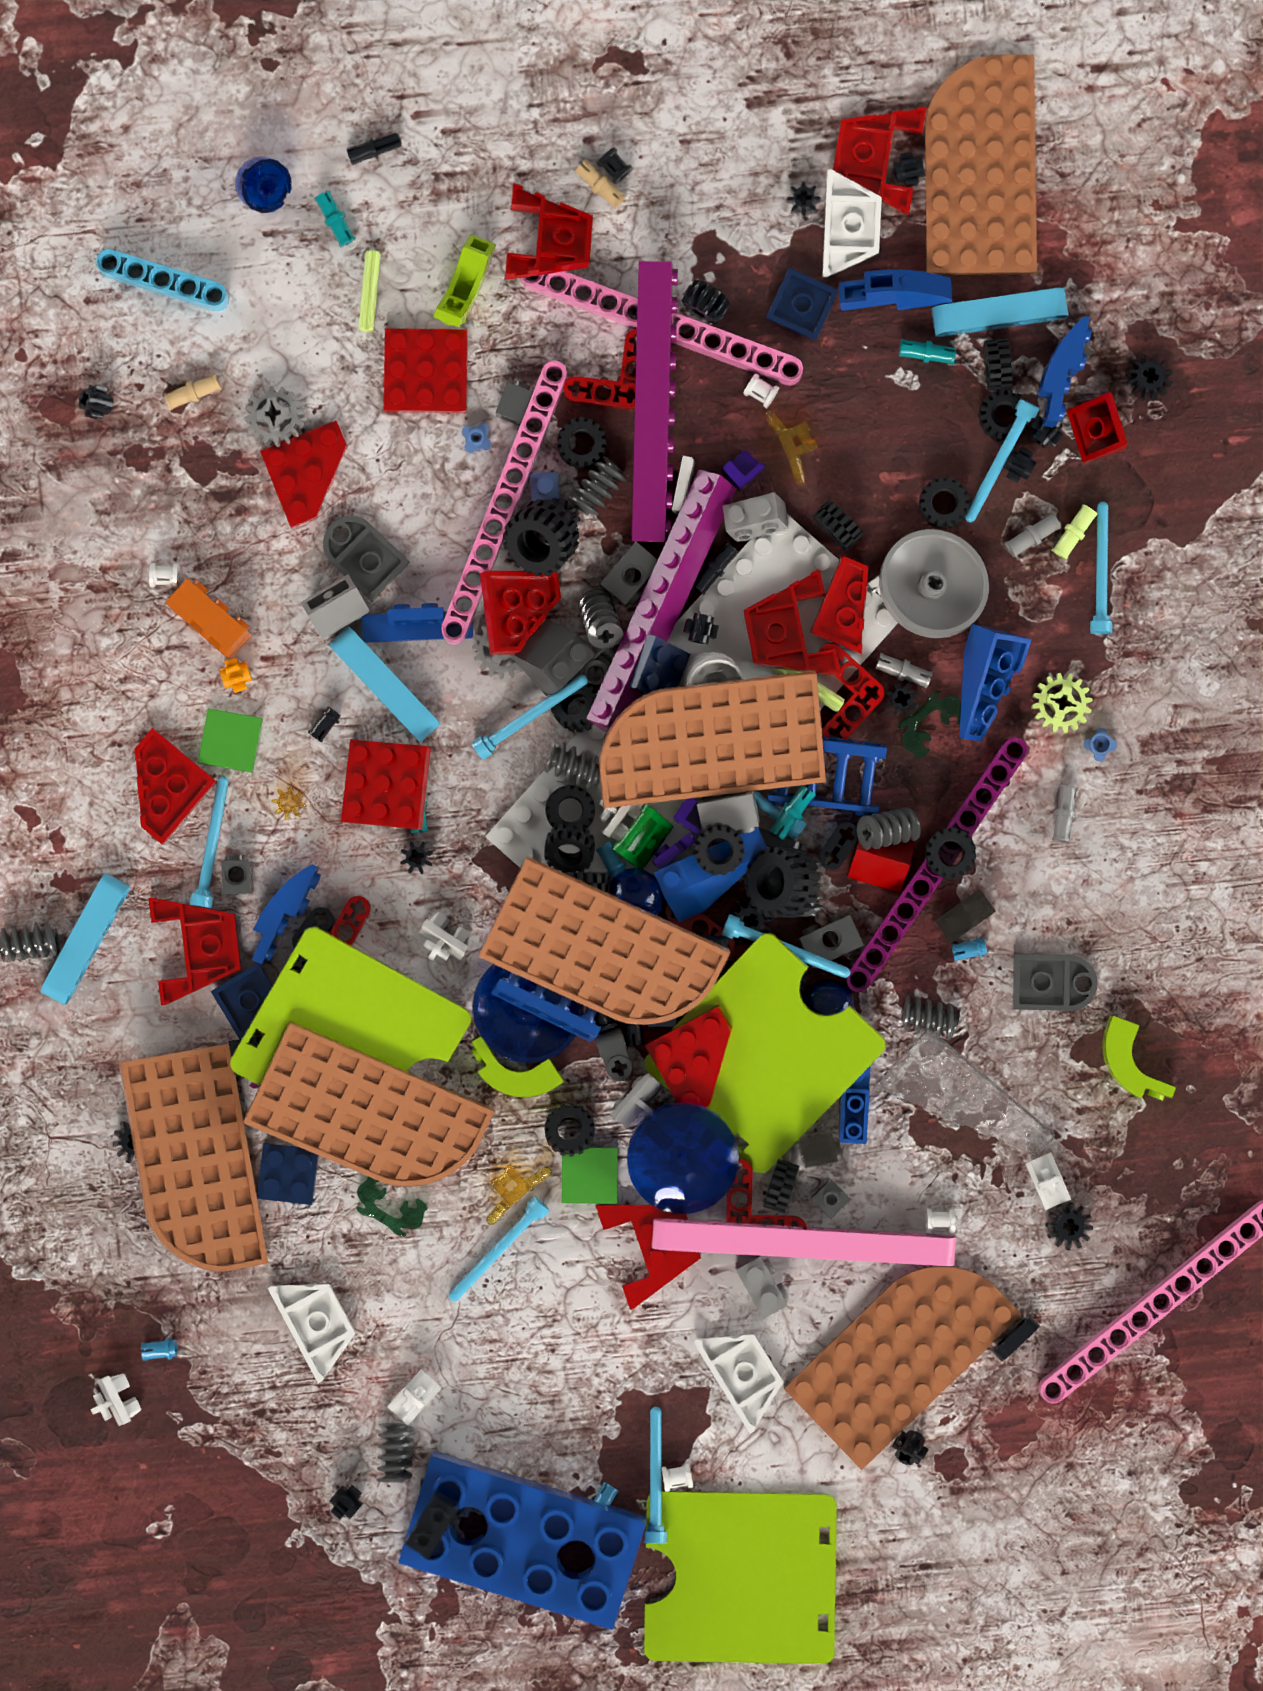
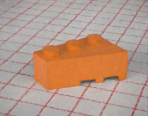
M186 579L165 604L228 659L233 658L251 638L252 635L247 631L250 626L239 616L233 619L226 613L230 608L220 599L216 598L214 601L206 595L209 590L197 579L193 583Z

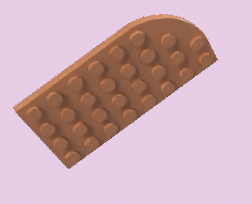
M1034 55L984 56L963 65L943 82L935 93L926 115L924 125L926 272L938 275L1036 274Z
M811 671L665 688L650 692L637 699L616 718L602 744L599 756V770L603 807H621L826 782L817 673Z
M526 856L478 957L615 1020L630 1024H655L677 1018L697 1006L712 990L730 954V950Z
M290 1021L244 1118V1124L385 1184L417 1186L442 1179L464 1165L476 1151L494 1114V1109Z
M229 1044L121 1062L119 1066L145 1215L151 1230L159 1242L178 1259L204 1270L216 1272L232 1271L267 1264L268 1258L236 1075L230 1066L231 1054Z
M951 1266L920 1268L902 1275L893 1281L784 1387V1390L847 1456L863 1470L1022 1314L991 1282L974 1272Z

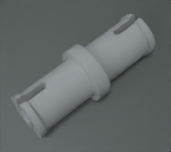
M1050 514L1033 526L1028 525L1025 527L1024 532L1005 542L1006 548L1013 557H1016L1032 545L1038 546L1041 544L1043 538L1059 530L1061 525L1055 515Z
M880 653L877 659L878 663L875 665V670L896 676L897 680L901 682L907 680L924 688L928 687L931 680L930 677L933 674L932 671L911 665L910 661L906 659L901 661L884 653Z
M1060 785L1058 807L1054 810L1056 821L1052 837L1053 841L1070 843L1072 820L1076 818L1074 807L1078 791L1077 787Z

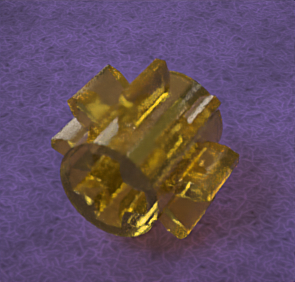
M289 786L288 792L278 789L279 798L271 800L274 804H278L279 807L274 813L278 815L284 812L285 820L287 821L290 819V814H295L300 818L301 815L298 810L300 807H307V804L300 802L299 799L304 793L301 791L296 795L293 794V786ZM291 796L296 805L291 806L290 810L287 811V807L282 805L283 800H288V797Z

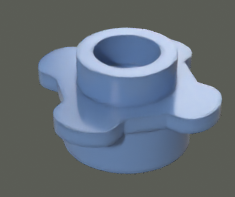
M480 423L477 427L465 426L462 429V435L466 440L464 448L468 453H473L475 450H488L491 447V441L487 435L489 428L486 424ZM479 436V440H474V437Z
M1103 728L1097 729L1095 735L1090 739H1086L1083 744L1086 750H1090L1094 754L1096 761H1103L1107 753L1117 748L1116 741L1112 740ZM1099 742L1103 744L1102 747H1098Z

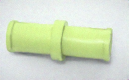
M1082 505V508L1071 524H1067L1064 527L1066 531L1052 549L1055 554L1065 560L1077 542L1083 540L1085 537L1084 532L1094 517L1097 516V513L1086 505Z

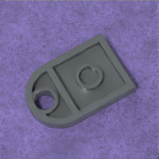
M345 516L339 518L325 532L323 548L326 557L344 576L348 574L356 588L371 602L410 564V561L369 522L360 517ZM339 527H344L349 531V536L344 542H337L333 537L334 531Z
M1014 954L1013 1010L1075 1011L1088 1005L1094 998L1098 985L1097 976L1093 967L1086 960L1071 955ZM1082 975L1088 977L1091 982L1090 988L1085 992L1079 991L1075 985L1076 979Z

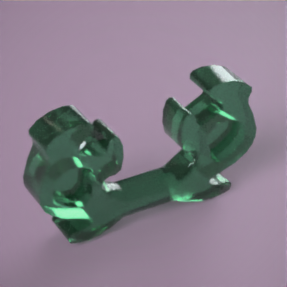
M936 691L928 697L925 704L915 713L904 718L898 725V730L907 727L902 736V747L913 753L916 758L926 756L930 749H923L922 744L924 741L930 742L932 739L927 732L917 731L919 723L931 712L940 710L941 715L939 718L944 725L948 726L950 724L949 718L957 717L956 725L959 726L961 702L957 697L947 696L937 700L941 691Z
M368 1176V1179L358 1187L357 1195L366 1207H356L361 1215L374 1218L389 1227L394 1234L401 1237L406 1236V1233L401 1228L417 1229L422 1225L424 1213L428 1210L423 1200L419 1198L415 1200L416 1208L409 1207V1201L406 1200L400 1207L402 1217L395 1218L380 1210L375 1204L376 1199L382 1200L387 1193V1188L379 1190L376 1182L380 1181Z

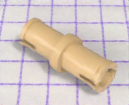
M587 159L574 172L592 187L591 191L594 194H600L614 209H617L619 204L627 197L609 181L610 178L606 174L603 176Z
M213 373L196 382L188 381L186 386L164 393V398L169 409L173 410L191 401L196 403L200 401L199 398L222 389L216 374Z

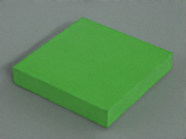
M208 708L198 763L253 773L263 718Z
M589 1147L580 1155L577 1153L573 1157L567 1154L562 1156L561 1203L617 1204L618 1148Z

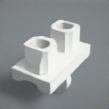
M601 800V801L599 802V805H601L602 807H603V800ZM643 804L621 806L619 810L616 807L605 808L599 816L600 819L606 822L611 814L615 816L603 831V835L608 839L612 837L620 841L629 829L621 822L627 814L636 820L641 813L639 809Z
M437 912L430 921L426 919L419 932V935L427 939L423 946L432 951L428 959L433 962L438 955L447 961L451 955L461 961L468 949L467 944L471 932L463 927H458L453 936L447 933L444 929L450 920L440 912Z
M1052 1153L1025 1163L1045 1210L1071 1200Z
M421 1368L387 1407L408 1426L442 1387Z
M124 1373L112 1377L106 1376L97 1381L106 1402L101 1393L95 1394L93 1397L97 1406L90 1409L92 1414L101 1412L106 1421L112 1418L108 1409L110 1407L118 1426L130 1422V1418L141 1411V1407L135 1397L122 1403L118 1392L130 1387Z

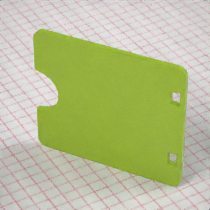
M309 927L302 934L232 1055L230 1066L235 1073L260 1086L290 1021L405 1071H408L416 1062L424 1059H440L448 1063L471 1023V1014L461 1005L318 927ZM299 954L307 959L300 973L291 969ZM256 1029L264 1033L258 1046L248 1043Z
M771 933L762 934L714 984L709 994L674 1027L676 1028L718 1005L732 1028V1032L727 1044L710 1106L694 1113V1115L728 1145L738 1157L749 1162L752 1170L757 1173L767 1172L883 1053L886 1047L884 1037L850 1005L843 1011L833 1015H822L810 1010L803 1002L800 994V982L808 966ZM648 1054L644 1060L646 1070L671 1093L653 1059ZM736 1133L748 1143L744 1151L731 1139Z
M661 1491V1525L664 1526V1531H667V1543H646V1548L656 1549L668 1556L675 1567L676 1580L667 1596L656 1602L645 1603L644 1652L646 1657L652 1661L829 1663L835 1653L837 1504L835 1499L829 1494ZM650 1495L647 1498L646 1531L647 1526L650 1525ZM829 1526V1544L819 1543L820 1527ZM818 1614H828V1631L818 1630Z

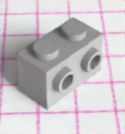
M775 492L723 506L726 532L737 542L789 529L786 504Z
M348 574L300 602L322 639L336 634L344 626L361 619L363 615L370 612Z
M754 791L722 794L698 799L697 807L703 830L710 824L720 823L722 825L727 824L736 831L738 830L739 834L754 831V827L759 826L760 819Z
M757 1255L735 1268L763 1319L788 1306L785 1299L789 1298V1295L782 1283L776 1285L771 1275L776 1272L768 1258L762 1260L761 1256Z

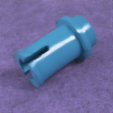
M608 842L598 847L596 852L607 869L606 873H610L611 878L614 879L626 872L625 862L622 863L617 853L611 849L613 847L612 842Z
M977 936L975 937L976 940L951 944L955 962L975 956L983 958L982 955L988 954L984 938L979 939Z
M170 1337L166 1338L165 1341L144 1342L141 1344V1350L148 1351L141 1352L144 1361L165 1357L168 1360H172L173 1357L178 1355L177 1341L171 1340Z
M603 1482V1486L594 1501L604 1505H611L619 1491Z

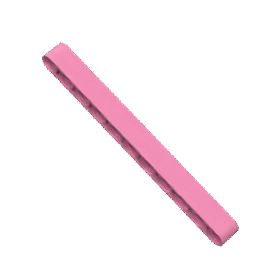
M565 271L540 275L534 281H529L525 277L520 278L522 285L528 290L637 329V319L630 318L627 313L631 308H638V298ZM555 279H561L566 284L562 290L557 291L550 287L551 282ZM582 288L588 289L591 292V296L587 300H580L576 296L577 291ZM613 298L617 305L614 309L607 310L602 306L603 300ZM672 313V325H677L676 341H671V343L749 372L757 373L760 376L784 385H795L801 379L803 365L798 358L684 315ZM686 326L692 328L695 333L688 339L681 337L679 334L680 329ZM715 336L720 340V345L716 348H709L705 344L706 338ZM734 346H742L746 350V354L741 358H736L732 355L731 349ZM766 355L770 357L772 364L769 367H761L757 363V358ZM786 365H793L798 373L794 377H787L782 369Z
M559 361L548 362L541 371L446 613L441 630L443 638L449 644L457 645L462 643L468 634L483 595L481 583L477 586H472L466 581L467 577L472 573L480 575L483 571L493 570L504 542L503 533L506 531L505 526L515 514L567 379V371L565 366ZM551 370H557L562 374V377L554 382L550 381L546 375ZM540 396H549L552 399V403L547 407L538 405L537 399ZM531 421H538L541 423L542 428L538 432H531L527 429V424ZM521 446H528L532 450V454L527 458H522L518 456L517 450ZM513 471L519 472L522 475L521 481L515 484L507 480V475ZM501 497H508L511 499L512 505L507 509H501L498 507L497 501ZM492 522H497L502 526V530L500 533L493 535L487 531V526ZM484 547L490 549L492 556L488 560L479 559L477 557L479 549ZM464 598L472 602L471 609L465 612L458 610L456 607L458 601ZM450 625H459L462 628V633L458 637H450L446 633Z
M1263 1200L1253 1205L1043 1377L1038 1385V1392L1041 1397L1049 1403L1062 1401L1263 1236V1217L1261 1215ZM1244 1223H1250L1253 1229L1252 1234L1247 1238H1243L1240 1234V1227ZM1227 1240L1231 1244V1250L1227 1255L1222 1256L1218 1251V1246L1222 1241ZM1202 1258L1208 1259L1210 1264L1209 1269L1205 1273H1199L1196 1266L1197 1262ZM1185 1276L1188 1279V1286L1186 1289L1178 1291L1175 1287V1281L1178 1277ZM1163 1293L1166 1296L1167 1302L1164 1307L1156 1308L1153 1303L1154 1297ZM1137 1311H1142L1145 1315V1321L1140 1326H1134L1132 1323V1316ZM1121 1329L1124 1334L1123 1340L1117 1344L1112 1343L1110 1340L1112 1331ZM1093 1347H1100L1102 1350V1356L1097 1361H1090L1088 1356L1090 1349ZM1079 1365L1080 1375L1075 1379L1068 1378L1067 1369L1069 1366ZM1051 1382L1058 1383V1393L1052 1397L1047 1396L1045 1393L1046 1386Z
M654 1219L652 1248L672 1251L954 1266L956 1237L940 1234L807 1227V1230H803L801 1226Z

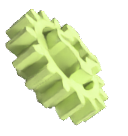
M1061 673L1056 674L1055 681L1048 676L1045 678L1047 686L1041 683L1038 684L1037 687L1041 693H1034L1032 695L1034 699L1038 700V703L1031 706L1032 709L1039 710L1035 719H1044L1043 728L1049 724L1052 725V733H1055L1058 727L1061 728L1063 734L1068 732V726H1071L1074 731L1077 730V721L1083 724L1086 723L1087 720L1083 714H1090L1092 711L1086 707V704L1093 701L1092 698L1085 697L1089 688H1080L1081 679L1075 683L1072 682V674L1063 679ZM1061 685L1059 692L1055 695L1047 693L1052 687ZM1072 689L1077 693L1080 702L1075 701L1071 694ZM1064 697V701L1068 706L1060 710L1059 704L1055 703L1054 700ZM1044 705L1049 706L1053 713L1052 718L1045 711ZM1069 712L1077 714L1072 720L1062 722L1065 714Z

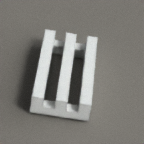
M682 457L672 506L673 514H679L690 490L695 465L692 457Z

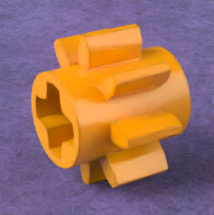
M237 657L225 660L226 667L219 669L225 689L232 687L235 693L248 689L246 682L252 681V676L247 662L239 663Z

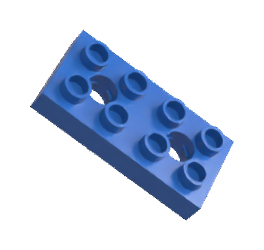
M433 1450L406 1538L436 1490L460 1504L459 1510L464 1507L479 1509L488 1523V1529L478 1538L468 1540L458 1536L453 1529V1524L450 1523L429 1559L404 1544L398 1561L399 1564L603 1628L614 1629L645 1529L646 1516L611 1505H604L579 1495ZM572 1540H580L587 1543L593 1555H595L594 1564L581 1573L567 1571L557 1556L560 1547Z

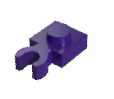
M689 833L671 847L666 843L653 853L656 859L652 863L660 870L695 843L694 836Z

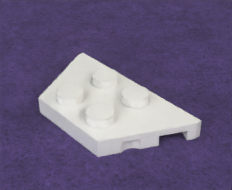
M827 169L823 277H829L879 254L882 197L832 169Z
M330 1284L272 1285L268 1287L318 1383L322 1382L356 1334Z
M754 1333L695 1339L693 1341L694 1345L751 1434L754 1432L764 1412L768 1409L775 1394H777L782 1386V1378Z

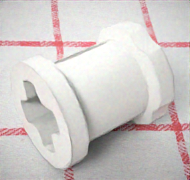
M755 373L748 383L744 395H751L762 402L763 407L768 408L775 398L779 387L776 385L772 387L759 379L760 376Z
M150 563V587L173 585L174 588H179V563H174L173 566H157L156 563Z
M927 1208L925 1214L926 1234H930L932 1231H949L950 1234H955V1210L950 1209L949 1212H940Z
M685 1463L682 1467L667 1469L666 1466L661 1467L665 1492H670L671 1488L693 1487L689 1463Z

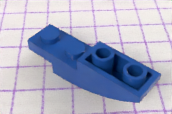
M913 270L864 272L865 279L839 283L841 311L895 303L898 310L953 303L951 278L928 272Z
M1084 316L1072 327L1058 344L1044 369L1037 392V397L1047 399L1043 426L1053 428L1059 420L1062 421L1064 418L1066 404H1062L1064 394H1068L1071 384V378L1067 376L1074 377L1080 369L1083 370L1085 367L1087 354L1083 353L1085 343H1088L1091 337L1092 327L1088 326L1090 317Z
M310 865L297 873L269 901L253 928L254 931L263 934L252 958L253 961L265 965L267 960L272 961L277 950V946L274 945L278 935L283 936L289 922L285 920L286 915L298 918L299 914L304 915L310 902L306 897L310 888L315 890L321 874L317 873L319 867Z
M870 1066L840 1096L839 1143L867 1144Z

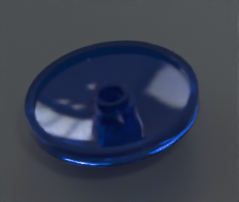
M492 964L479 979L472 999L473 1021L479 1036L485 1044L499 1056L519 1063L545 1061L565 1050L576 1037L575 1034L491 994L494 985L500 979L505 980L509 978L511 974L510 971ZM521 977L519 981L520 988L527 992L533 991L537 984L524 977ZM548 988L544 993L545 1000L554 1005L559 1003L562 996ZM572 1000L569 1005L570 1013L580 1017V1015L584 1014V1005Z
M673 1103L652 1111L637 1125L631 1135L627 1148V1167L633 1186L649 1204L669 1213H696L716 1204L729 1191L738 1171V1147L730 1127L714 1111L698 1104Z

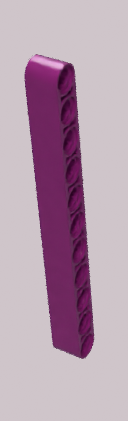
M1010 738L1002 744L946 828H957L966 832L970 837L973 835L1026 757L1027 745L1022 739ZM1009 744H1016L1020 747L1021 754L1018 758H1012L1007 754V746ZM999 766L1004 769V780L996 781L992 778L991 770L993 767ZM984 789L989 793L990 800L987 804H981L976 800L977 790ZM963 812H969L973 815L974 823L971 827H965L961 824L960 816ZM942 844L939 849L940 859L943 863L952 865L962 849L958 845L955 850H950L945 844ZM926 858L851 966L850 975L845 978V984L849 990L862 992L871 985L943 879V877L930 870ZM918 880L924 881L928 886V891L924 896L917 895L913 890V885ZM902 903L909 904L912 908V915L908 919H903L898 915L897 909ZM886 926L893 927L897 932V936L892 942L885 941L882 937V930ZM870 949H876L881 954V960L876 965L870 964L866 959V954ZM854 972H861L865 976V984L860 988H856L851 984L850 978Z

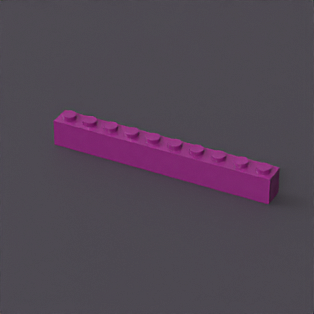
M639 261L632 541L666 542V536H669L672 530V520H667V509H672L673 493L667 492L668 481H673V464H668V453H674V436H669V425H674L675 409L670 408V397H675V381H670V369H676V353H671V341H676L677 325H672V313H677V297H672L673 285H678V269H673L672 262Z
M700 469L697 472L586 718L602 731L608 732L613 722L624 709L644 695L628 685L648 634L668 642L724 518L723 506L730 504L737 489L719 474Z

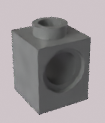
M515 381L514 384L507 382L495 412L496 417L520 426L533 391L529 390L530 386L519 381Z
M228 855V861H221L222 894H253L252 861L245 860V855ZM235 867H241L244 871V878L240 882L235 883L231 880L230 873Z
M830 1178L810 1197L831 1219L851 1200Z

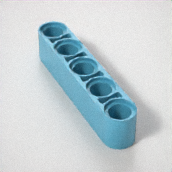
M112 249L103 250L97 256V267L108 279L211 311H222L229 303L226 289L218 282ZM113 258L117 260V265L114 269H104V263L108 259ZM134 267L143 268V274L140 277H130V272ZM160 275H168L170 280L167 285L158 286L156 285L157 278ZM187 283L196 284V289L192 294L188 295L182 292L184 285ZM213 291L222 292L220 301L213 303L208 300L209 295Z
M1064 288L943 304L931 308L935 336L937 337L1054 321L1069 316Z
M349 626L328 644L420 743L440 725L438 720Z
M107 873L102 876L49 972L40 991L42 994L63 1005L69 1002L130 890V885Z

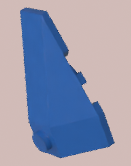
M971 625L964 648L960 738L982 742L997 715L996 706L1002 695H1008L1011 689L1008 684L1015 672L1019 674L1024 666L1032 639L989 626Z
M755 827V830L752 832L739 834L744 844V858H742L740 866H737L736 870L732 873L729 872L724 876L722 874L715 876L707 873L698 865L694 855L654 872L661 891L678 922L704 912L746 874L747 868L752 866L751 860L753 857H757L758 852L761 850L765 851L767 848L758 827ZM727 840L707 848L708 856L716 861L726 859L731 851V846Z

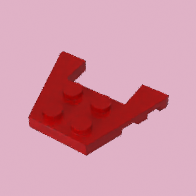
M919 107L915 110H900L889 114H874L842 119L833 170L881 196L882 203L903 214L909 215L913 188L885 183L893 132L898 130L922 134L927 108Z
M513 183L510 210L539 214L536 255L507 252L504 279L511 280L588 268L590 263L593 215L562 202L556 204L545 199L543 194L538 192L532 194L523 190V186Z
M820 570L810 573L808 577L800 581L797 580L790 584L788 588L777 594H772L743 610L754 666L801 672L815 671L817 674L834 676L841 675L836 649L810 654L806 650L797 601L825 596Z
M148 898L151 923L180 920L187 977L158 981L161 1006L168 1005L242 970L235 914L157 898Z
M683 1205L596 1206L603 1230L632 1222L649 1273V1277L622 1285L630 1310L636 1308L701 1259L699 1252L652 1248L654 1219L688 1220Z

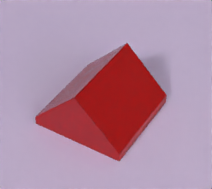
M1112 392L1066 410L1083 463L1121 452L1128 446Z
M858 839L847 877L900 893L911 864L916 841L909 840L907 843L900 842L898 845L891 844L889 847L882 846L879 849L871 847L869 850H866Z

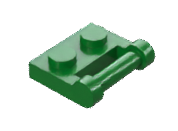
M647 804L642 805L639 809L641 813L620 842H615L611 848L641 872L653 857V853L659 849L674 828L672 824Z

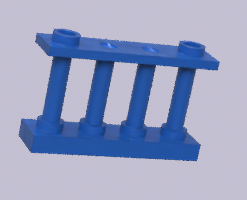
M822 736L823 754L824 752L835 753V757H837L832 798L815 795L808 805L856 811L855 814L858 816L879 813L878 803H871L875 765L876 762H879V758L886 759V744ZM852 755L863 756L862 760L865 761L860 801L843 799L848 759H851ZM817 783L806 784L808 790L805 795L809 790L816 794ZM789 787L777 788V791L768 790V801H773L775 806L783 807L784 804H789L795 794L788 793Z
M511 972L509 978L505 980L500 979L494 985L491 992L492 995L589 1042H592L597 1037L601 1027L595 1025L594 1017L597 1013L596 1010L587 1007L584 1015H580V1017L570 1013L569 1005L572 999L562 995L559 1003L554 1005L545 1000L544 993L547 988L536 984L533 991L527 992L520 988L519 981L521 976Z

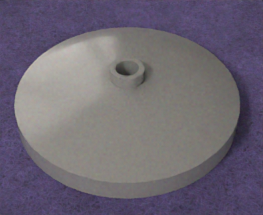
M926 529L906 535L890 549L881 565L879 588L886 609L901 626L920 636L945 638L966 630L980 616L988 599L989 579L981 557L965 540L946 531Z

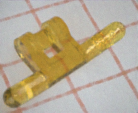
M767 410L765 418L778 435L787 454L795 483L803 485L806 478L800 455L818 448L816 440H812L808 432L810 427L807 422H804L787 430L773 410ZM798 436L802 444L796 447L792 438Z
M511 1163L505 1167V1172L498 1178L495 1176L489 1181L494 1189L503 1197V1200L486 1217L487 1223L494 1225L519 1199L533 1187L550 1177L552 1169L545 1166L525 1180ZM514 1180L517 1186L509 1192L505 1186Z

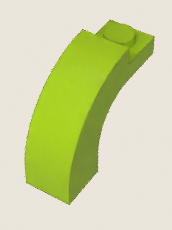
M472 234L469 236L462 248L450 285L436 307L434 318L441 320L446 325H454L456 327H460L461 323H465L484 282L496 244Z
M1110 1016L1103 1035L1102 1049L1106 1067L1115 1082L1126 1092L1138 1098L1143 1097L1145 1089L1149 1090L1147 1095L1162 1101L1165 1096L1172 1098L1176 1087L1144 1075L1134 1063L1132 1045L1139 1025L1116 1016Z
M482 1036L472 1042L474 1048L471 1049L472 1054L479 1064L484 1061L487 1065L478 1071L479 1075L491 1087L504 1094L516 1097H533L549 1092L564 1082L550 1059H547L532 1070L515 1072L499 1063Z

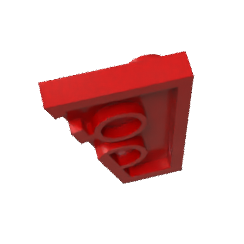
M841 555L809 633L862 654L864 606L869 566Z

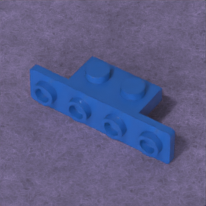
M437 603L421 604V608H410L409 604L394 605V609H387L388 614H367L362 617V640L365 643L445 640L441 628L447 611H444L443 607H438ZM473 621L465 639L473 638ZM452 624L447 628L446 633L450 637H458L462 633V628L457 624Z

